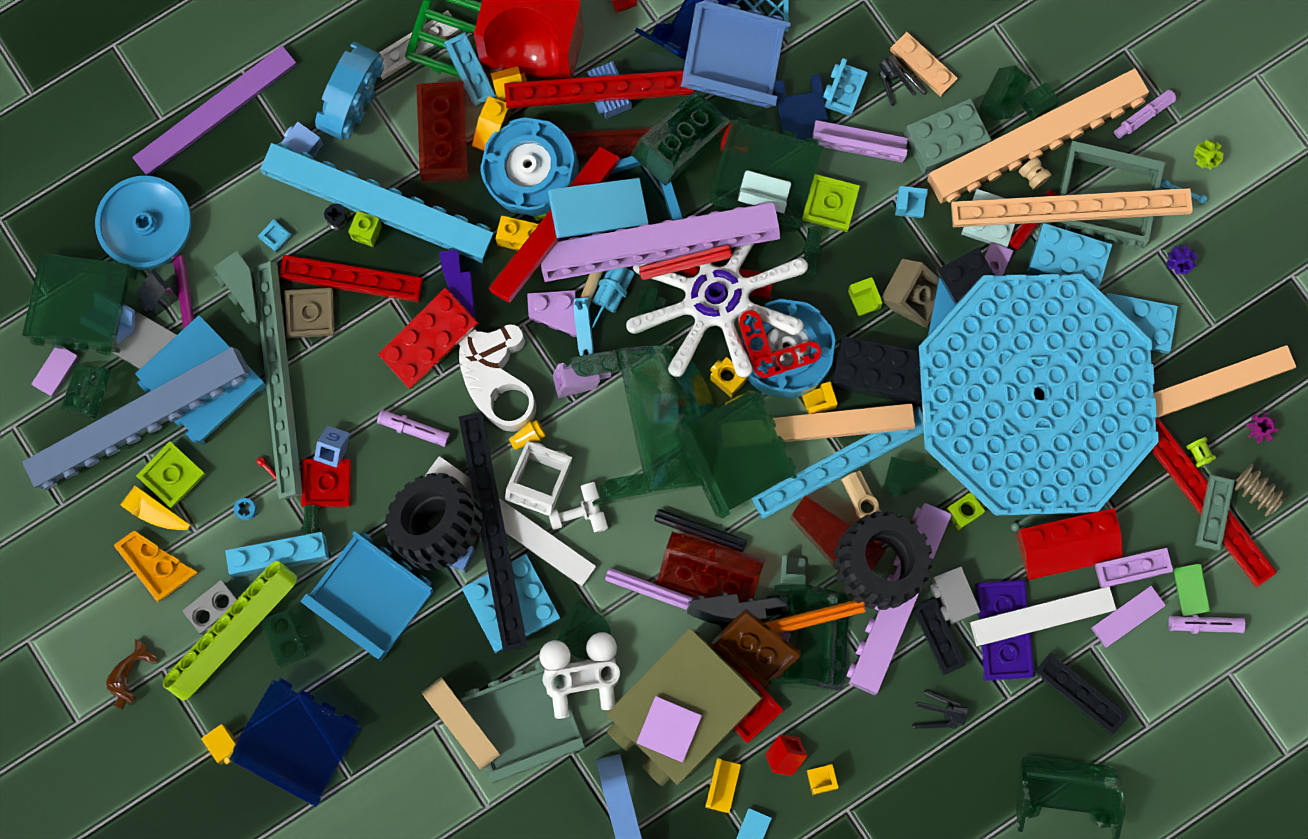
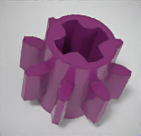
M1264 413L1261 418L1256 414L1251 418L1254 423L1246 425L1250 429L1248 438H1256L1257 444L1262 442L1263 438L1267 442L1271 441L1272 436L1270 433L1275 434L1278 432V429L1274 428L1273 424L1276 419L1271 420L1267 418V413ZM1262 424V428L1266 431L1261 432L1262 429L1258 425Z

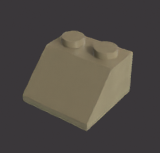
M902 259L881 300L894 312L927 328L931 321L939 278L923 263Z

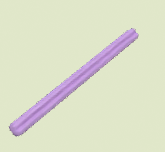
M609 568L605 580L685 610H687L688 602L693 599L690 596ZM789 632L779 634L784 639L789 641Z

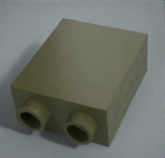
M689 628L609 710L606 715L614 723L606 731L624 750L628 751L638 740L655 696L702 715L683 763L637 744L649 756L642 765L643 769L662 787L670 779L678 785L694 771L764 697L695 629Z

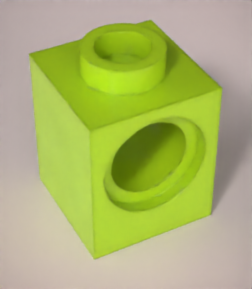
M357 211L348 232L352 240L374 248L382 229V224L379 218Z
M970 492L947 507L945 512L952 514L950 520L957 530L960 531L985 513L983 509L985 505ZM961 506H971L973 515H964L961 511Z

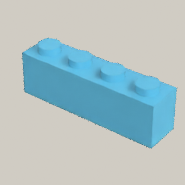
M322 532L225 550L228 572L233 578L262 573L274 561H279L287 568L330 560L326 536Z

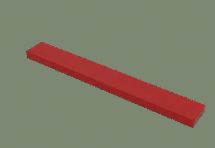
M684 70L504 83L506 108L694 95V90L681 87Z
M599 147L569 187L604 183L620 162L619 157ZM551 209L489 287L491 293L510 303L560 238L556 236Z
M1156 418V432H1158L1159 442L1151 451L1201 515L1208 482L1159 418ZM1228 511L1222 544L1257 588L1277 572L1233 514Z

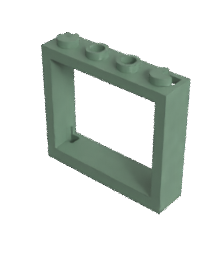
M1072 141L1068 149L1058 196L1067 195L1074 159L1152 176L1149 191L1160 189L1165 162ZM1154 216L1143 217L1139 235L1080 221L1052 222V226L1090 238H1101L1109 244H1117V242L1127 244L1128 248L1138 250L1144 248L1149 241Z

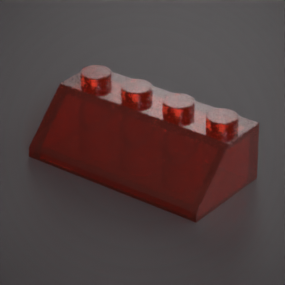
M672 531L656 585L692 597L705 596L706 598H712L720 593L737 594L738 601L741 603L745 599L754 598L765 560Z

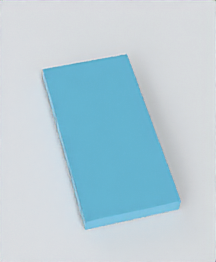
M639 178L558 188L548 191L557 238L635 228L648 224Z

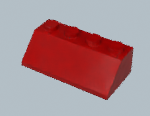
M1115 508L1020 529L1016 533L1028 581L1123 558L1121 530Z

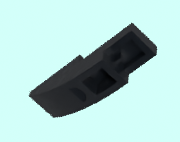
M720 593L712 598H706L705 596L693 598L688 602L687 613L709 623L728 626L740 613L747 609L765 623L767 616L786 614L789 603L787 596L780 597L779 595H771L764 600L757 601L754 598H749L739 603L737 594Z

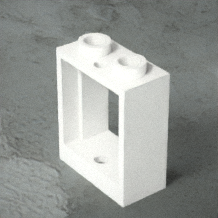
M527 441L506 488L505 500L551 516L570 471L572 457L563 451H554L540 443ZM529 459L561 470L551 496L519 484Z

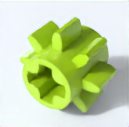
M1208 139L1205 142L1199 143L1193 155L1194 158L1198 159L1196 165L1203 169L1206 167L1209 170H1212V167L1219 166L1224 154L1220 150L1222 145L1216 141L1211 142Z

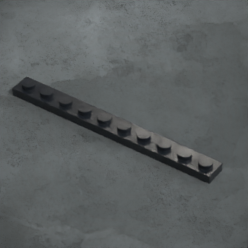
M478 412L459 416L472 491L481 507L482 523H479L481 526L480 533L503 652L528 648L483 413Z

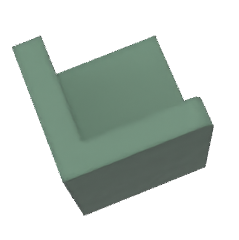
M782 554L780 586L804 588L806 577L805 559L791 558Z

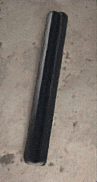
M658 509L654 517V521L739 552H743L747 544V540L662 509Z

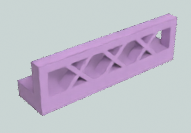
M816 120L811 145L903 163L907 155L906 146L908 138Z

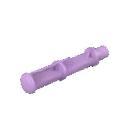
M1166 90V92L1123 121L1121 126L1114 131L1116 137L1120 139L1125 134H1131L1138 127L1175 102V93L1172 90Z

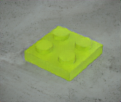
M814 174L802 221L848 232L860 186Z
M169 441L136 477L169 508L173 509L206 474Z

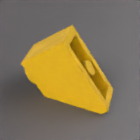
M490 96L487 97L478 119L472 147L484 151L485 145L492 134L507 125L512 112L511 108H506V102Z

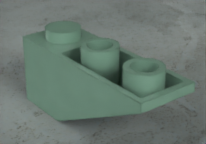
M235 251L213 267L218 273L214 277L222 288L227 286L231 291L228 297L235 306L240 304L244 309L241 315L249 325L254 323L258 329L260 324L254 274L239 253Z

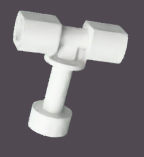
M595 482L580 486L584 501L580 502L581 507L561 513L554 509L551 516H549L553 530L562 528L561 522L582 516L585 517V520H591L594 533L608 530L604 512L600 511L597 500H599Z

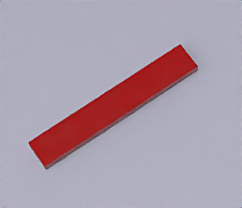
M283 255L279 272L280 280L419 302L423 285V278L288 255Z

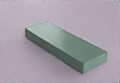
M1212 474L1209 475L1195 546L1216 551L1221 550L1235 480Z

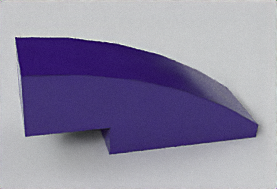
M459 251L439 252L441 267L450 292L476 319L472 277L470 272L461 271Z

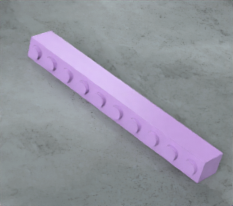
M774 202L768 204L759 203L756 206L746 208L737 207L730 211H715L708 215L689 216L675 221L666 220L659 224H644L637 228L618 229L615 232L595 233L587 237H573L566 241H560L555 244L541 262L544 281H553L667 260L726 244L733 248L780 239V232Z

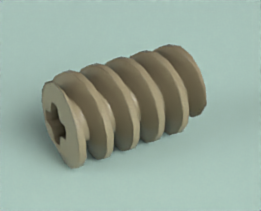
M1251 463L1235 480L1237 484L1234 490L1237 491L1244 488L1242 497L1251 494L1252 497L1249 503L1252 504L1259 501L1257 510L1259 511L1266 507L1267 510L1264 516L1267 517L1273 514L1288 496L1281 499L1283 490L1280 489L1274 492L1275 483L1266 486L1268 477L1259 479L1260 470L1251 473L1253 469V464Z

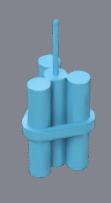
M627 267L608 270L605 277L599 281V288L592 303L602 307L591 328H594L603 308H607L610 312L615 313L622 298L626 297V290L635 274L627 269Z

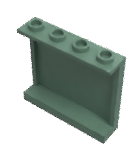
M541 663L534 666L535 670L525 673V670L514 673L511 675V680L502 682V679L493 681L488 684L489 688L479 691V688L470 690L465 693L466 697L461 698L467 712L500 753L499 757L486 766L493 784L585 749L569 703V717L559 719L554 717L553 699L550 695H547L546 687L543 684L542 679L545 668ZM558 675L554 679L555 686L561 683Z

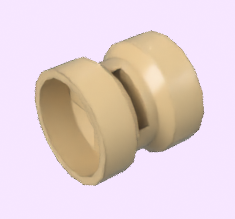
M1038 157L1027 162L1019 170L1022 177L1029 180V185L1033 190L1039 188L1052 176L1047 169H1043L1041 166L1042 162Z

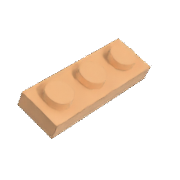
M908 32L891 47L890 51L940 97L957 82L958 78Z

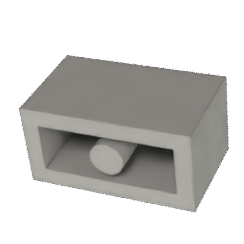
M962 567L932 579L931 591L935 599H940L942 604L940 610L945 621L948 620L950 625L980 613Z

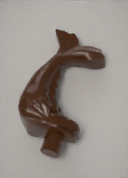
M136 639L135 651L119 662L106 680V686L111 695L118 697L113 706L120 710H123L127 702L133 704L136 701V696L129 690V685L127 684L128 673L133 667V663L143 660L151 664H158L157 657L147 652L146 645Z

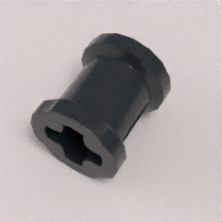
M331 204L325 209L324 218L332 230L339 231L347 226L348 217L340 205ZM339 214L340 216L337 217V221H333L332 218H335V215Z

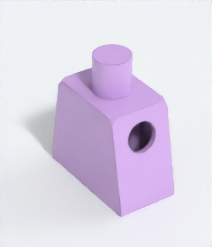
M594 358L558 364L553 374L558 398L596 389L601 379L611 377L608 363L596 366Z

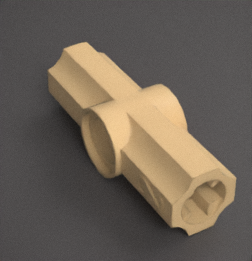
M861 471L854 472L841 479L859 518L880 511L878 501L873 497ZM868 502L873 506V511L871 513H864L860 505ZM874 540L872 543L875 545L881 543V541Z

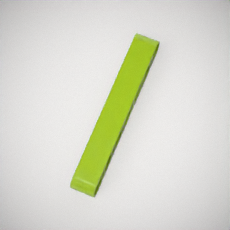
M272 562L170 670L163 680V687L182 701L190 698L293 588L297 581V575L281 562Z

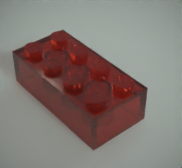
M464 82L416 84L419 172L422 183L469 180L466 90Z

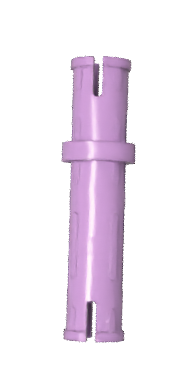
M382 409L377 419V424L397 430V433L402 434L404 432L442 447H446L449 440V432L410 420L406 415L399 416Z
M1192 614L1191 617L1169 616L1168 626L1169 631H1191V634H1198L1199 631L1244 633L1245 619L1199 617L1197 614Z

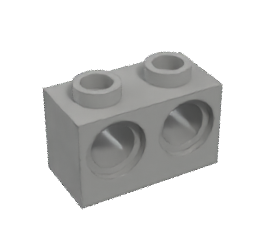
M220 580L182 610V612L197 631L204 635L237 600V597L226 583ZM228 596V606L219 608L218 602L220 598ZM203 612H209V621L205 624H200L199 616Z

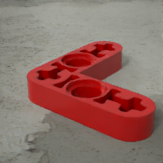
M751 309L744 310L739 314L738 324L754 373L759 377L768 378L814 363L820 358V346L810 340L771 352L760 315ZM747 314L756 318L752 322L754 330L759 328L760 332L746 335V332H751L749 325L743 324V321L747 319ZM754 337H760L763 340V346L759 350H753L750 347V341ZM808 345L811 348H815L816 351L812 353L813 357L810 358L808 355L800 356L802 361L798 362V356L794 349L798 348V352L802 353L807 350L806 346ZM785 352H789L793 356V362L788 366H784L780 362V357ZM775 356V362L779 369L775 370V366L772 365L767 367L766 373L758 370L757 367L761 365L760 361L764 360L765 363L774 362L771 357Z

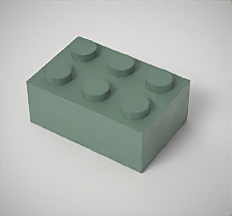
M971 99L906 126L904 132L905 138H908L907 143L923 176L991 141Z

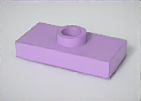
M991 242L985 254V259L995 276H1003L1013 250Z

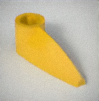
M134 485L120 504L136 517L162 528L188 530L191 526L136 485Z

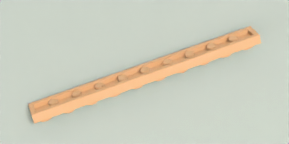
M1190 188L951 203L953 228L1183 215L1193 212Z

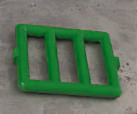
M423 0L405 52V58L432 68V72L438 74L444 72L460 78L455 66L415 52L419 40L446 49L444 42L447 39L423 31L427 18L474 34L476 25L430 9L433 0ZM446 0L477 12L480 11L481 3L474 0ZM474 38L472 47L478 57L476 42Z

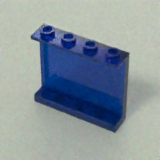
M280 678L278 682L272 679L230 752L228 759L317 807L327 783L357 730L359 731L361 728L356 726L358 720L344 714L343 717L335 714L336 708L323 702L320 706L313 702V695L303 690L300 693L291 690L293 684Z

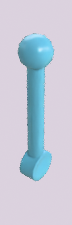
M1167 180L1161 181L1160 186L1164 188L1183 189L1171 184ZM1191 192V197L1197 199L1199 203L1204 204L1207 202L1206 195H1198Z

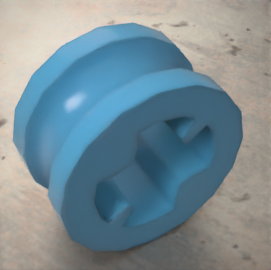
M241 498L234 505V513L239 519L250 520L257 514V505L250 499ZM249 503L251 505L249 507L250 513L248 515L243 513L242 516L240 513L242 511L241 505H248Z

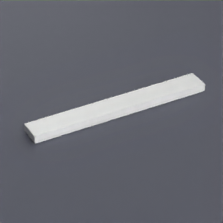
M440 456L426 473H444L453 476L473 494L470 477ZM499 498L506 534L583 587L596 566Z

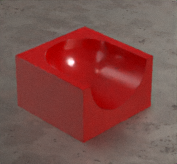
M482 0L474 31L477 52L482 67L497 71L518 67L520 74L525 73L526 77L540 80L573 78L584 36L581 0Z

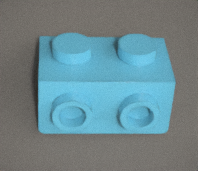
M842 58L840 65L835 64L831 75L832 78H835L833 85H827L823 98L827 99L826 108L852 116L868 72L846 65L847 59Z

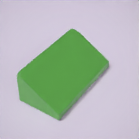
M1201 564L1173 569L1182 617L1210 612Z

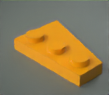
M132 531L114 544V547L157 603L198 575V572L187 567L177 558L169 555L136 531Z

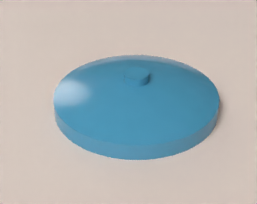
M153 176L131 177L116 184L101 200L95 218L97 238L105 252L117 263L139 270L157 268L173 260L185 247L192 227L190 208L180 191L171 183Z

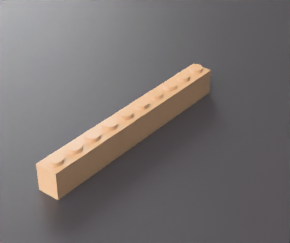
M1133 69L929 173L927 181L941 204L946 201L948 203L954 202L961 197V193L967 190L969 193L982 186L981 183L987 180L990 182L997 180L1002 176V172L1008 169L1010 171L1018 169L1023 165L1022 162L1028 159L1032 160L1035 157H1041L1043 151L1049 148L1051 150L1059 148L1064 144L1063 141L1069 138L1072 140L1079 138L1084 134V130L1090 127L1094 130L1105 123L1104 120L1110 117L1112 119L1120 117L1125 113L1124 110L1131 106L1133 109L1145 103V98L1149 91L1137 70Z

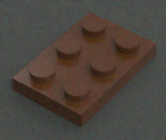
M747 609L740 613L712 640L715 648L766 687L801 656L800 650Z

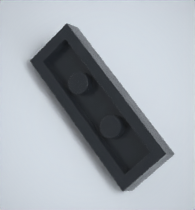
M931 599L913 607L912 611L942 675L944 676L966 666L936 599Z

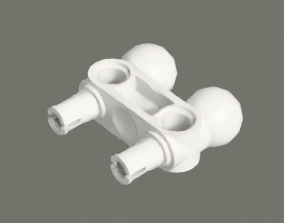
M599 632L590 637L587 642L586 651L591 660L569 663L571 656L569 648L565 643L557 640L546 643L540 650L539 658L545 668L542 681L546 687L547 695H550L553 699L555 718L569 717L567 695L573 692L598 688L601 709L610 710L615 705L614 687L618 683L620 670L614 658L617 652V644L610 634ZM607 666L608 673L602 678L601 670ZM561 674L562 681L559 685L555 686L554 679L557 675Z

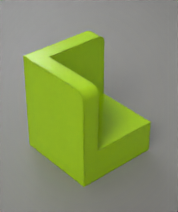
M872 277L849 286L848 292L858 316L881 309L883 303Z

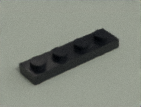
M1051 653L1046 656L1034 671L1038 677L1110 735H1113L1128 717L1127 714Z

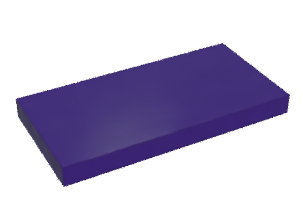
M1025 580L975 584L977 605L980 610L978 614L979 620L1027 608ZM1030 633L981 645L984 681L1034 678Z

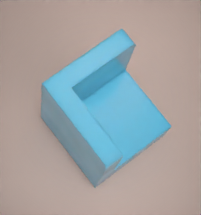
M899 186L895 215L923 218L928 189Z

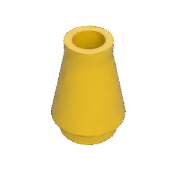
M530 420L516 434L510 437L509 441L516 451L525 447L527 441L532 443L542 442V438L546 437V433L538 420L533 422Z

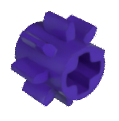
M1188 245L1175 246L1171 252L1167 253L1169 258L1167 265L1169 269H1174L1176 275L1179 273L1188 274L1193 267L1197 266L1194 261L1197 258L1194 250L1190 251Z

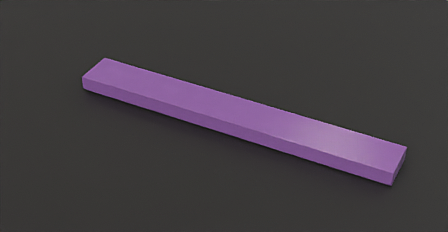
M280 46L132 158L146 176L152 175L296 67V62L285 48Z

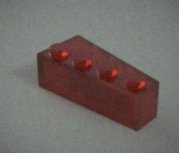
M805 495L791 514L790 520L834 567L833 561L838 558L834 555L835 547L839 545V538L850 525ZM874 541L867 543L865 551L866 561L871 570L874 569L886 551Z

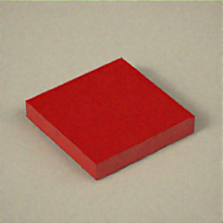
M302 459L301 485L303 495H301V507L350 508L351 459H342L337 468L314 459Z

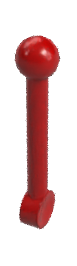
M259 457L256 461L257 464L263 466L276 480V473L267 465L266 459Z

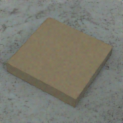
M332 288L285 291L287 339L335 336Z

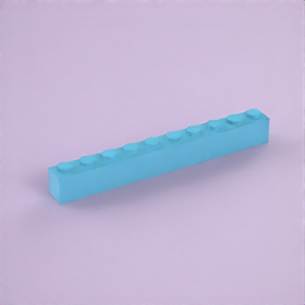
M271 143L260 168L263 175L354 212L360 211L377 217L382 223L448 250H458L459 254L480 263L483 262L493 238V232H490L489 227L477 223L476 226L470 224L468 219L461 215L455 214L454 217L448 215L446 210L433 205L431 208L423 205L424 201L419 198L411 197L409 199L401 196L402 192L394 188L386 190L379 187L380 184L372 179H367L366 181L359 179L356 173L349 170L344 172L335 169L336 166L330 162H317L313 160L314 157L305 152L295 153L291 151V147L283 143H278V145Z

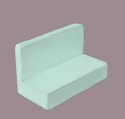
M746 170L738 201L755 206L759 203L768 204L774 202L775 210L784 213L791 183Z

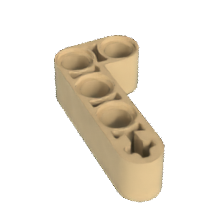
M442 677L422 691L425 699L480 770L500 756V753Z

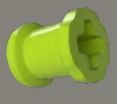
M1206 437L1186 446L1188 450L1192 451L1197 461V468L1217 459L1216 455H1212L1206 443L1208 441Z

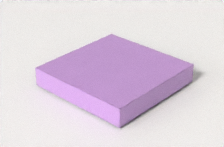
M655 696L636 743L683 763L702 715Z

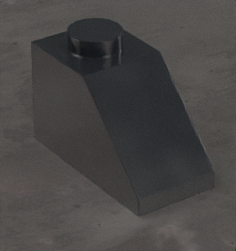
M155 269L150 272L137 292L141 298L138 303L146 313L152 311L155 316L178 300V297Z

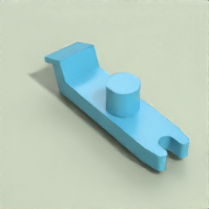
M574 298L578 350L581 357L585 355V349L588 350L591 356L593 355L594 347L589 314V298Z

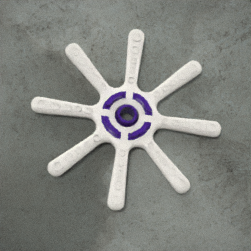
M749 244L736 247L729 262L723 267H716L712 263L701 265L700 271L695 277L688 278L676 272L653 277L651 279L684 290L686 294L685 299L678 304L630 318L626 324L627 330L630 333L636 334L679 316L691 315L695 318L694 326L668 367L669 373L674 377L682 376L705 330L711 326H719L723 329L736 374L742 378L748 377L752 372V366L734 322L742 311L751 309L756 311L765 323L792 335L801 333L803 322L800 319L750 302L749 294L757 288L804 274L808 269L806 260L798 258L753 277L745 278L739 274V269L754 245ZM651 263L635 265V266H633V270H634L637 274H640V273H639V267H640V266H643V265L651 264ZM717 293H721V295L718 297H712Z

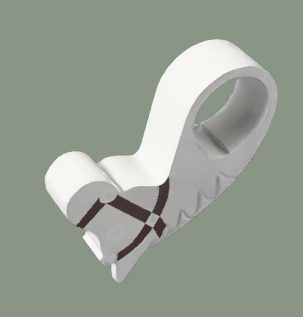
M506 325L491 333L477 332L474 329L458 343L460 345V367L467 390L480 412L491 423L505 431H519L530 420L533 421L536 414V401L526 384L505 372L502 368L508 362L511 353L518 352L524 347L525 338L522 331L515 325ZM518 390L526 394L529 398V406L526 413L514 421H504L494 414L493 401H496L499 393Z

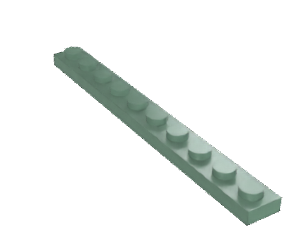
M269 261L253 268L278 499L286 500L303 494L277 262Z

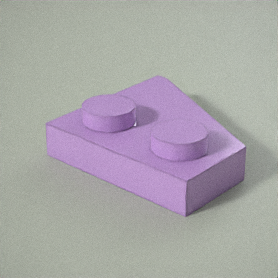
M575 290L527 294L529 319L538 323H544L550 328L558 329L570 334V336L577 337L574 317Z

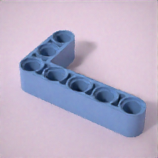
M620 753L596 759L615 838L642 839Z

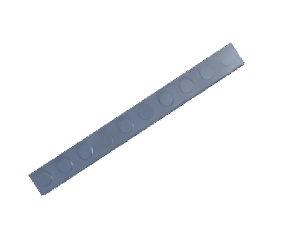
M231 347L22 461L34 488L49 490L57 486V481L64 477L68 479L79 473L78 470L82 467H91L99 463V458L104 455L111 456L121 450L120 447L126 443L128 445L141 440V435L160 430L162 428L161 424L169 420L173 422L183 417V412L202 407L204 405L203 401L211 397L215 399L224 395L225 389L244 384L246 378L251 376V373L240 351Z

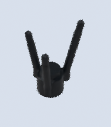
M895 55L881 61L879 67L882 71L879 73V76L883 81L891 106H894L895 102L887 78L894 80L899 77L910 93L915 96L916 91L908 82L909 80L923 95H926V90L904 68L903 64L898 62Z
M924 690L925 695L948 704L946 708L915 702L916 707L945 713L944 719L949 721L913 724L912 728L945 727L956 729L957 725L964 726L966 723L968 707L960 705L958 701H953Z

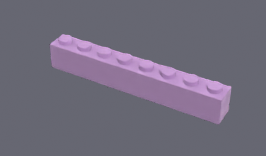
M924 503L921 509L916 508L912 521L919 526L917 530L921 534L925 533L928 539L925 540L926 545H931L932 548L929 558L933 559L952 514ZM898 555L893 565L897 566L894 575L889 573L887 581H896L900 576L901 564ZM918 594L894 609L890 607L887 610H879L877 606L874 608L878 610L875 619L870 618L865 630L869 635L866 642L861 640L856 654L860 655L856 664L851 663L846 675L850 678L849 685L873 695L878 693Z

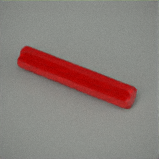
M1048 190L1044 197L1058 195L1052 190ZM1039 223L1022 224L1010 239L1009 245L1019 250Z

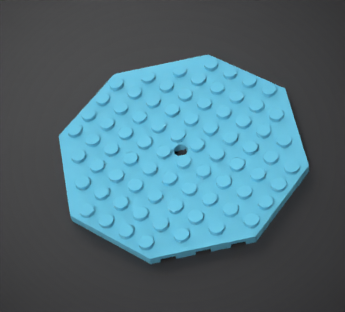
M1047 274L1038 276L984 275L919 345L925 449L995 516L1098 512L1159 442L1155 418H1157L1156 398L1153 395V384H1155L1153 364H1151L1150 353L1152 341L1083 274ZM1038 387L1044 391L1043 400L1035 399V388Z

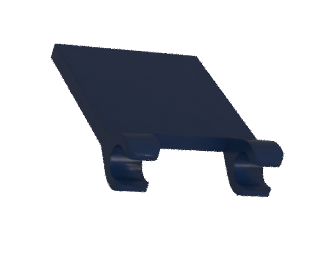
M820 75L811 76V93L793 96L785 95V87L782 80L775 81L774 93L777 96V107L784 144L812 140L815 121L828 123Z

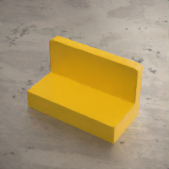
M717 758L705 808L730 813L740 764Z

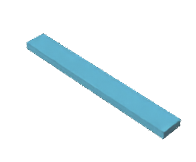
M918 408L913 411L915 429L871 433L752 497L751 500L762 520L924 434L923 413L921 409Z

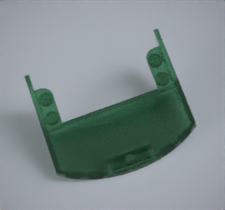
M678 345L625 347L613 351L572 357L563 364L564 369L573 368V371L581 377L621 371L643 473L604 481L599 487L600 498L592 502L593 507L708 485L714 470L718 449V428L715 408L708 387L692 360H690L682 376L674 377L669 373L668 367L680 348Z

